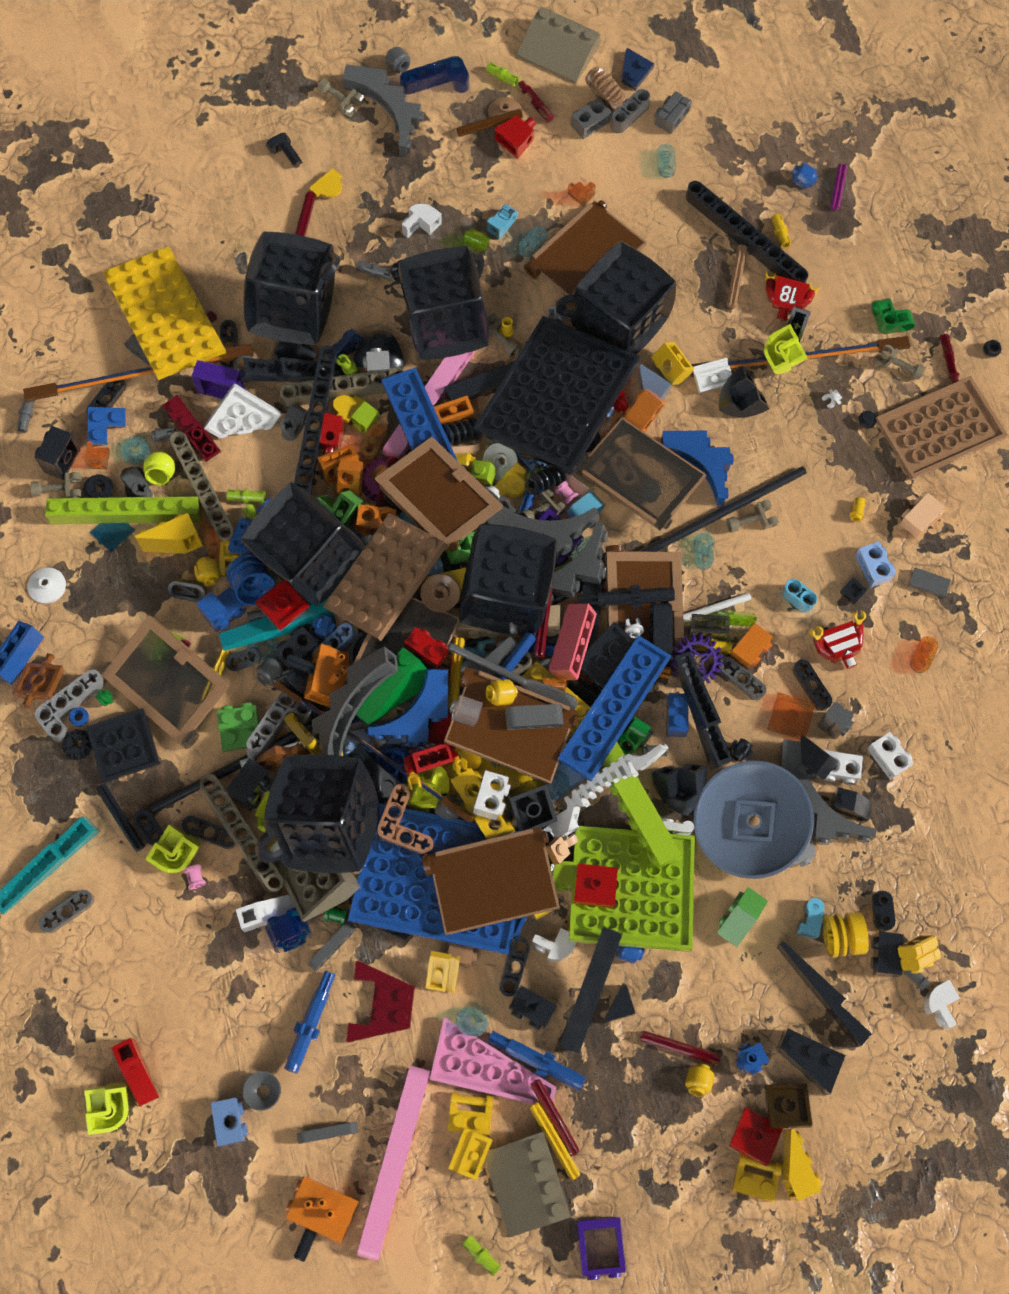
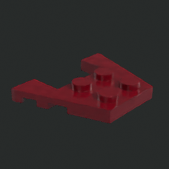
M356 961L354 980L375 982L370 1025L348 1023L346 1042L352 1043L410 1029L415 986L360 961Z

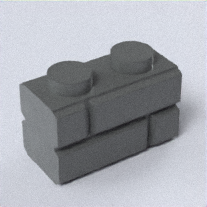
M677 91L672 96H667L664 106L662 108L659 107L655 112V125L672 134L691 110L692 101L685 96L683 97Z
M835 702L819 722L818 728L824 732L827 731L828 735L834 739L838 738L839 735L844 736L854 723L852 721L854 713L844 709L841 704Z

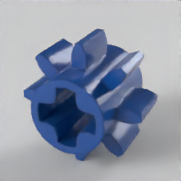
M321 615L319 619L314 618L312 627L315 629L314 634L328 638V635L332 634L337 628L333 624L334 619L325 615Z

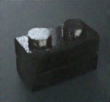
M691 614L688 638H691V634H695V638L698 639L699 634H702L703 639L709 636L710 639L726 641L729 636L730 617Z

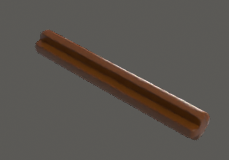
M516 109L456 128L457 134L461 137L503 124L514 116L522 118V110Z

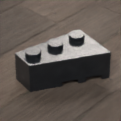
M789 1028L783 1030L776 1050L795 1068L799 1069L810 1082L814 1083L825 1096L830 1095L846 1055Z

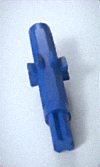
M328 971L324 972L319 987L312 996L302 1023L297 1022L293 1031L297 1036L284 1066V1069L289 1072L298 1074L311 1040L317 1041L320 1031L316 1028L329 997L328 993L335 974Z
M494 1030L489 1036V1043L536 1068V1074L545 1079L546 1075H549L578 1091L581 1090L586 1077L554 1061L556 1057L554 1054L546 1051L545 1055Z

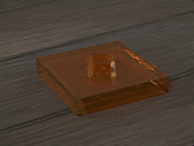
M778 692L767 729L799 740L802 735L806 737L815 704Z

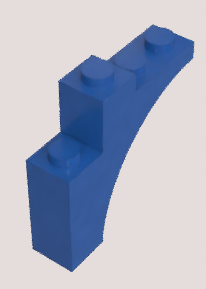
M707 430L663 431L661 444L704 472L706 480L713 491L716 506H723L725 499H728V488H725L727 472L730 465H733L734 456L730 454V447H710L711 440L710 437H707Z
M425 669L422 688L409 708L390 721L366 726V734L371 735V739H383V735H391V738H403V735H406V741L411 743V746H422L423 742H428V718H431L432 722H441L443 718H448V670Z

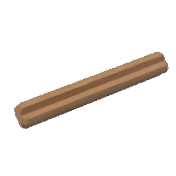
M739 245L737 248L727 300L728 308L734 309L737 305L747 252L746 245Z

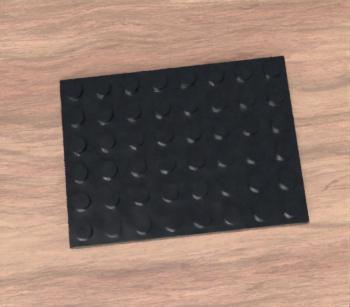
M542 316L474 425L473 432L572 476L639 363L640 356Z

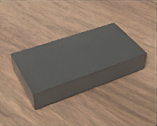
M915 567L908 586L945 598L951 580Z

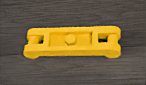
M294 713L286 715L284 721L311 754H321L317 741L304 725L297 721Z

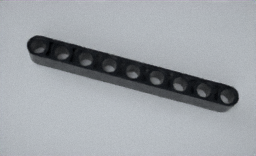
M691 181L688 184L686 200L739 245H746L747 251L770 271L776 273V276L806 283L809 274L804 267L701 182Z
M330 345L322 347L319 353L294 484L310 495L312 494L318 462L317 457H319L321 447L320 436L324 413L328 411L337 364L336 350ZM328 353L333 355L331 359H325L324 356ZM323 371L330 372L326 377L320 375ZM320 388L326 389L324 394L317 393ZM316 406L323 407L320 412L314 411ZM314 423L320 425L316 430L310 428ZM309 441H315L316 445L314 447H308L307 443ZM310 458L313 462L310 465L303 464L304 460ZM303 476L309 477V481L306 483H301L300 478Z

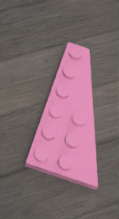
M444 1017L430 1080L533 1104L539 1102L531 1088V1083L540 1079L552 1101L554 1100L556 1091L554 1085Z

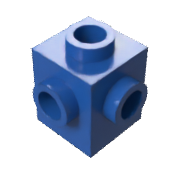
M760 1042L753 1046L747 1043L739 1047L740 1052L735 1054L736 1059H734L740 1071L743 1070L744 1074L750 1072L751 1075L761 1071V1066L770 1062Z

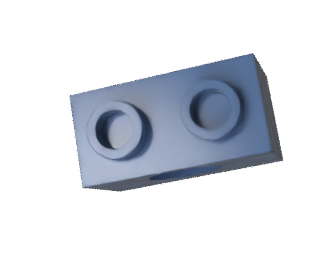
M231 1098L211 1103L217 1146L245 1141V1136H248V1129L246 1123L242 1121V1115L245 1114L243 1102H239V1098ZM232 1115L235 1118V1125L228 1128L225 1120L228 1116Z

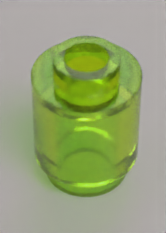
M472 228L470 231L467 230L463 237L466 246L480 252L481 250L485 252L490 243V238L486 234Z

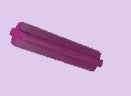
M839 164L837 168L830 204L831 210L838 211L841 204L847 172L846 164Z

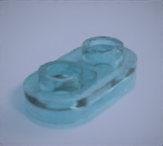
M669 144L659 146L657 151L658 172L665 178L672 177L676 171L675 150Z
M539 226L534 227L519 244V253L523 257H532L546 243V229Z
M702 532L694 540V563L697 568L707 570L714 562L713 538L710 534ZM701 539H705L707 543H702ZM705 556L708 560L704 561L701 557Z

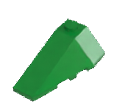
M402 648L396 655L398 672L382 682L369 695L356 713V716L367 725H371L397 706L418 695L422 688L425 669L427 668L405 648Z

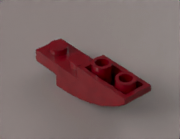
M178 395L162 404V407L173 420L175 426L186 435L191 446L205 462L221 453V450L200 422L194 418Z

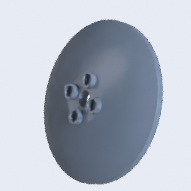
M744 761L722 769L707 782L695 807L693 822L698 844L706 857L715 866L739 878L762 879L787 870L803 855L812 837L814 812L811 800L804 786L789 771L769 762ZM754 816L759 817L760 823L757 826H751L749 824L750 818Z

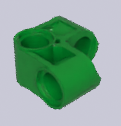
M890 298L872 302V313L878 330L881 333L906 332L915 327L911 311L908 309L895 310Z
M634 717L630 726L625 728L617 741L624 755L632 754L651 730L649 725L637 717Z

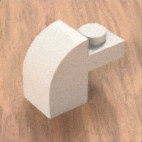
M428 204L413 205L409 208V217L405 218L402 223L403 235L409 238L419 227L428 234H431L442 224L441 213Z
M560 928L555 942H551L536 934L532 941L535 950L544 954L546 951L549 952L547 961L560 962L567 959L577 943L569 942V931Z
M950 980L930 989L924 999L926 1015L935 1013L937 1024L943 1027L944 1030L957 1025L947 1008V1005L960 999Z

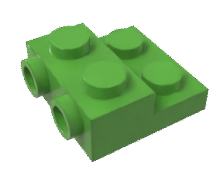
M243 703L239 708H233L231 705L221 707V710L217 711L222 751L247 749L246 742L259 724L257 706H253L252 703Z

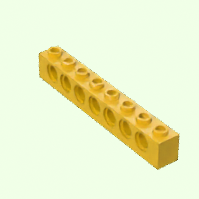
M469 768L468 772L464 771L450 781L472 814L478 794L471 796L468 794V791L471 787L480 789L482 777L478 771L474 772L472 768ZM486 802L490 806L489 809L495 808L492 802ZM504 812L502 815L498 814L496 820L500 822V827L496 830L489 828V824L494 821L493 819L473 814L476 816L475 822L487 840L515 832L509 821L505 822L502 818ZM551 911L535 914L534 916L538 920Z

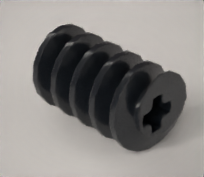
M473 417L441 424L451 446L454 444V440L456 444H460L461 439L464 443L467 442V437L470 441L474 440V436L477 440L481 438V435L473 432V427L477 422Z
M549 465L529 472L525 476L526 489L534 496L567 481L566 473Z

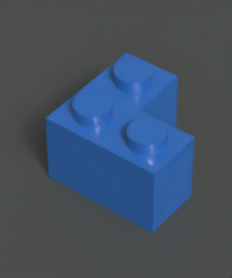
M231 587L217 597L211 592L196 603L202 616L216 633L219 630L226 629L232 620L240 618L245 613V610H247L245 605L236 598Z

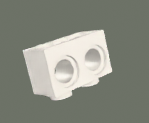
M891 732L867 748L890 780L914 764L912 756L909 752L904 751L900 745V740L897 736L892 735ZM882 744H887L890 747V751L884 750ZM894 759L899 760L902 764V767L896 766L894 763Z
M824 750L839 761L834 767V771H831L824 781L834 782L839 780L843 781V784L854 785V783L861 779L863 756ZM846 766L851 767L854 770V774L848 773Z
M485 770L472 814L493 820L497 819L498 814L502 815L505 803H502L503 796H508L511 786L507 784L509 777ZM497 783L500 789L493 790L490 784ZM492 802L495 808L488 809L485 803Z

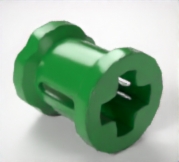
M332 907L325 911L324 922H338L343 926L347 919L348 908Z

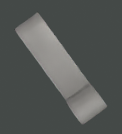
M88 670L51 697V700H47L36 709L35 718L54 741H63L62 738L67 736L68 729L61 719L67 716L74 708L79 707L94 696L98 689H102L105 685L104 678L97 670ZM82 689L80 695L74 696L76 690ZM66 701L63 707L58 708L60 702ZM45 713H50L47 719L42 720ZM57 727H61V731L58 734H53Z
M283 692L280 693L246 742L248 758L257 761L259 755L268 751L285 726L284 718L286 715L294 713L297 721L304 725L311 721L312 710L303 704L297 703ZM279 717L280 719L274 720L272 718ZM263 732H269L270 734L264 735V734H262V733H263Z

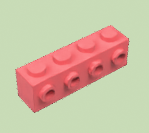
M589 603L568 604L563 624L559 631L558 641L554 647L552 661L549 664V671L558 680H578L597 615Z

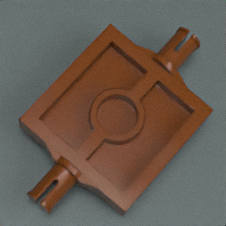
M47 653L43 662L26 664L12 692L15 698H25L21 705L23 708L29 709L34 699L51 700L65 671L62 665L51 664L54 659L53 654Z
M297 743L291 747L274 746L259 755L257 763L270 770L280 767L287 756L308 755L311 753L304 749L302 743Z

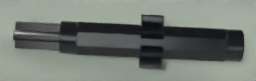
M630 585V590L580 595L577 599L578 604L589 603L590 606L597 605L598 607L631 605V609L641 608L644 603L675 601L674 587L640 589V585Z

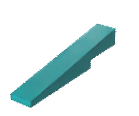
M329 597L319 606L307 602L310 608L281 631L266 616L219 633L223 651L291 634L297 627L311 624L314 618L319 619L321 615L335 618V614L324 607Z
M81 816L53 844L49 843L0 890V912L5 915L100 832L88 817Z

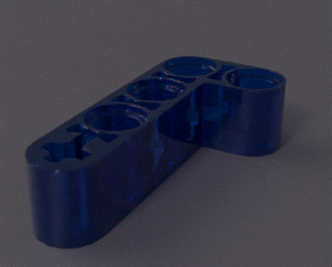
M452 56L402 72L400 75V86L404 87V94L407 95L448 82H452L454 89L459 93H465L469 89V73L462 58L459 56Z

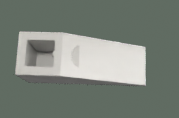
M290 895L256 902L236 909L241 929L244 932L298 914Z

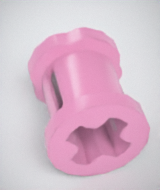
M566 481L561 483L554 491L555 494H558L565 501L564 504L566 506L574 502L579 496L578 493L572 491Z
M200 864L183 870L184 874L187 875L189 881L188 888L190 890L206 885L200 872Z

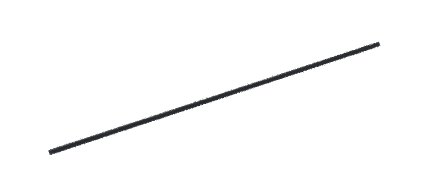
M801 466L637 552H658L806 474V469ZM580 581L579 591L575 592V594L583 591V581ZM553 595L552 605H556L569 597ZM490 637L470 638L465 641L464 647H475L479 641L490 639ZM312 721L304 724V727L309 732H312L313 729ZM291 731L275 739L269 749L274 746H285L297 740L298 737ZM245 755L210 774L215 775L220 780L241 769L240 760L246 759L248 756ZM201 778L150 804L153 813L155 814L199 791ZM207 781L204 783V786L206 787L213 782Z

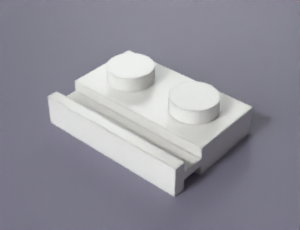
M727 358L693 367L695 369L693 371L694 379L699 393L724 386L725 382L732 375Z

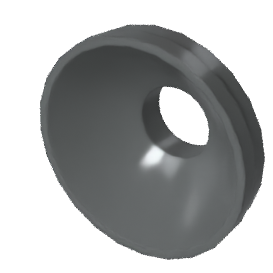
M266 1071L253 1073L246 1079L243 1086V1098L246 1104L258 1111L272 1108L278 1102L281 1095L279 1080L273 1074ZM262 1085L268 1086L270 1090L266 1098L259 1097L257 1093L258 1088Z

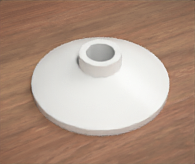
M496 443L486 449L483 461L491 462L497 469L495 479L500 480L518 462V457L513 449ZM501 458H504V459H505V463H504V464H502V463L500 462V459H501Z
M41 568L29 578L27 584L28 593L36 602L42 604L53 603L65 592V578L57 569ZM44 581H48L47 585H42Z

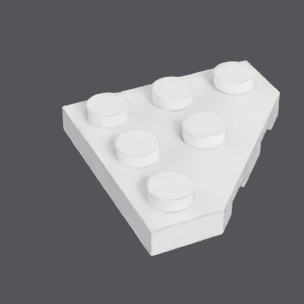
M234 383L204 425V429L218 438H224L227 435L237 433L238 435L251 433L259 429L267 430L274 426L281 416V411Z

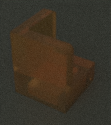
M591 181L586 186L581 182H578L576 185L570 183L568 185V195L584 206L595 195L596 185Z
M88 441L85 454V463L88 468L107 470L110 454L109 448L94 447L92 441Z

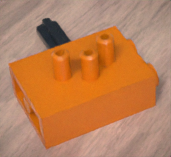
M321 644L314 652L312 662L291 654L287 656L285 661L287 666L309 673L304 698L329 708V694L344 686L347 680V667L350 666L348 652H342L330 645Z
M308 1177L298 1180L294 1192H297L293 1201L290 1200L285 1209V1212L288 1213L286 1219L306 1227L294 1254V1258L301 1262L306 1261L317 1233L336 1242H343L360 1202Z

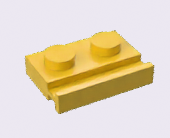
M431 951L426 989L443 992L448 990L455 994L461 956L452 957V954Z
M464 1127L448 1169L477 1181L493 1139Z

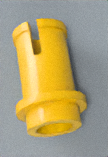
M504 317L501 322L500 333L504 337H510L514 333L513 320L510 317Z
M862 497L854 498L853 509L849 514L850 519L854 522H861L864 518L863 511L866 500Z

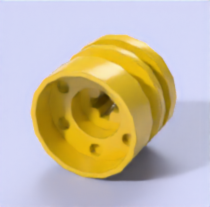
M860 911L845 913L844 921L840 914H835L834 917L832 915L824 916L823 939L831 958H837L838 955L845 957L847 948L852 956L867 954L869 948L868 931L864 916Z

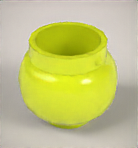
M164 452L149 454L143 463L145 479L149 483L158 486L165 485L170 481L169 479L172 478L175 471V463L171 456Z

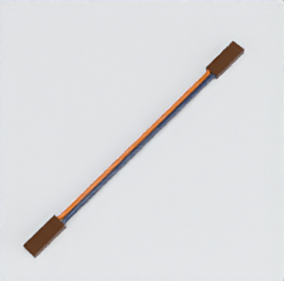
M908 336L880 339L873 344L805 353L807 358L811 359L878 350L879 353L882 351L888 352V350L883 349L885 345H891L894 349L903 350L909 349L911 345ZM766 357L728 362L730 369L739 368L740 366L749 367L769 364ZM709 362L695 363L691 365L692 367H695Z
M247 344L225 349V354L205 362L222 360L224 363L234 361L240 356L254 357L252 345ZM151 367L62 385L50 383L23 389L24 398L28 402L58 396V393L62 391L152 374L154 372Z
M276 680L273 684L274 687L297 703L305 705L319 716L323 714L322 711L310 704L304 696L284 682ZM348 730L347 735L408 777L405 769ZM421 781V787L438 798L441 804L467 822H473L476 816Z

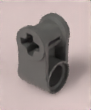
M292 404L280 423L282 436L285 440L293 441L298 437L306 424L308 410L296 404Z
M137 467L120 476L125 486L135 497H153L148 483Z

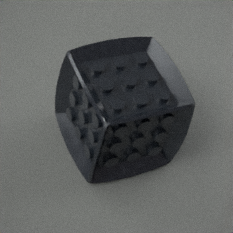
M267 231L261 233L251 253L244 282L243 309L248 332L284 342L299 344L318 343L328 320L334 290L335 271L340 263V257L334 252L332 244L290 233Z
M619 241L586 272L574 288L572 295L564 296L556 302V312L560 316L570 317L572 325L577 330L637 355L668 319L675 302L676 281L645 254L623 241ZM570 302H577L575 310H567L565 305Z
M468 246L432 250L407 257L398 262L400 283L408 309L412 340L420 360L457 356L489 345L488 320L480 286V278L484 270L485 261L481 254L472 253Z
M292 482L283 487L261 509L241 537V542L253 555L282 579L288 581L304 599L315 606H319L334 592L360 553L365 550L363 542L353 531L343 525L317 499Z
M480 524L472 539L470 556L464 575L459 606V621L466 625L497 633L519 636L531 633L534 635L541 627L545 617L554 577L557 540L553 537L522 528L496 524Z
M327 754L285 757L278 769L268 796L263 820L266 832L259 838L255 846V852L259 859L266 863L281 860L286 868L308 872L348 873L361 871L374 839L379 814L377 793L362 761L358 758ZM275 837L280 849L275 852H269L266 848L267 844Z

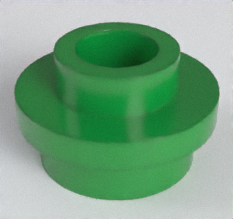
M107 689L97 690L95 698L102 705L107 706L113 703V695Z

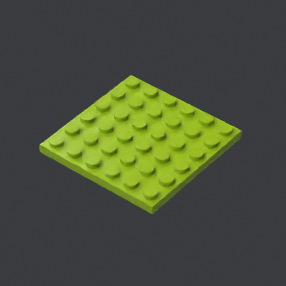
M579 826L575 831L578 842L574 844L569 942L597 944L602 928L605 926L623 933L619 946L692 952L695 836L670 834L680 850L681 856L658 869L656 865L653 866L649 861V853L646 847L643 848L640 845L637 831ZM578 863L618 868L614 908L574 904Z

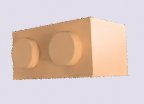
M929 493L924 497L919 496L913 503L915 507L912 510L908 508L901 516L903 520L900 525L916 539L945 508L944 505Z

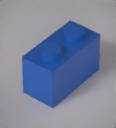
M684 693L668 694L666 699V737H686L688 733L689 705Z

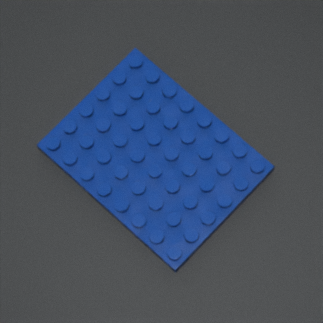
M379 803V814L374 839L362 871L358 875L357 882L360 888L354 893L348 922L509 955L516 919L445 935L433 875L426 876L423 868L422 856L425 855L384 841L378 836V825L387 805ZM392 807L389 809L388 814L391 817H397L400 814V810ZM405 809L399 824L431 837L434 846L429 854L487 840L477 823L459 819H444L439 815ZM385 818L384 821H388L385 829L382 828L381 830L383 835L386 836L387 833H392V831H390L391 821ZM489 826L492 830L498 829L497 827ZM405 832L400 835L401 842H410L411 835ZM415 836L414 843L412 844L413 847H415V843L420 844L422 850L425 847H430L427 840L421 843L417 841L418 836Z

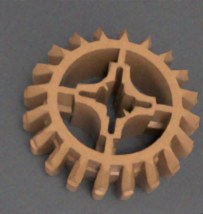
M595 66L585 76L586 84L591 91L611 110H616L626 100L625 93L619 84L604 69Z

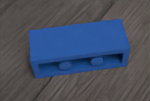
M18 620L1 645V681L12 685L43 640L44 636L32 625Z

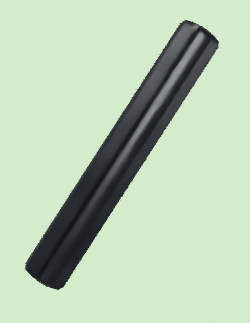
M101 784L96 788V791L136 852L141 851L145 847L144 843L105 784Z

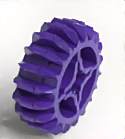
M691 634V641L685 636L684 640L686 643L683 644L681 641H678L681 648L674 647L673 650L678 652V654H672L671 658L683 654L685 649L688 648L694 659L692 653L694 651L695 655L702 657L700 659L702 668L696 664L701 673L700 675L702 679L710 683L708 677L711 675L715 679L716 676L713 672H721L716 667L717 665H723L722 661H717V659L723 658V654H716L721 648H713L716 645V641L714 640L709 644V636L704 641L702 640V634H699L698 639L695 638V634ZM693 645H704L710 650L698 653ZM710 656H713L712 665L706 672L704 662Z

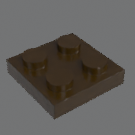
M807 1084L765 1085L770 1129L811 1128L813 1126Z

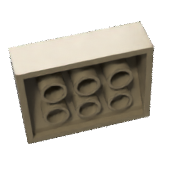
M541 6L533 17L516 56L576 84L598 50L601 34Z
M281 860L274 862L298 914L304 922L346 901L360 888L354 874L351 872L317 873L286 868Z
M544 1132L488 1151L485 1162L509 1238L571 1217Z

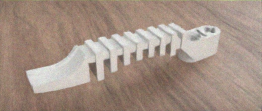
M659 744L642 756L637 754L621 756L618 758L619 761H614L610 764L611 767H605L602 769L603 772L597 773L591 782L587 780L588 783L580 785V789L571 791L572 795L564 798L567 803V809L556 816L558 822L549 825L554 836H562L563 838L565 835L576 831L579 828L577 820L580 808L582 806H590L588 799H595L597 797L596 791L601 793L604 791L602 787L611 786L612 781L617 783L621 778L627 779L631 776H638L637 770L640 769L642 771L654 763L666 752L668 746L666 744L663 746Z

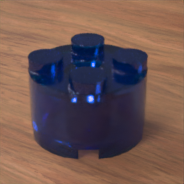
M296 907L287 910L286 914L282 916H273L267 920L268 925L265 930L276 953H280L278 949H284V952L296 949L306 943L305 938L309 936L311 939L313 936L307 921L301 920Z

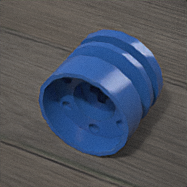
M246 554L239 556L228 565L226 571L227 580L236 598L244 605H256L255 602L274 587V581L265 564L255 555Z

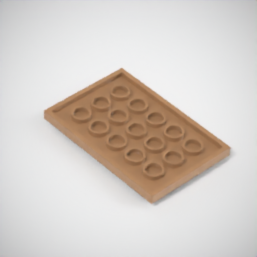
M972 376L876 417L877 425L910 480H914L1006 439L1008 436Z
M389 513L365 546V550L360 553L324 604V607L382 641L448 545L437 537Z

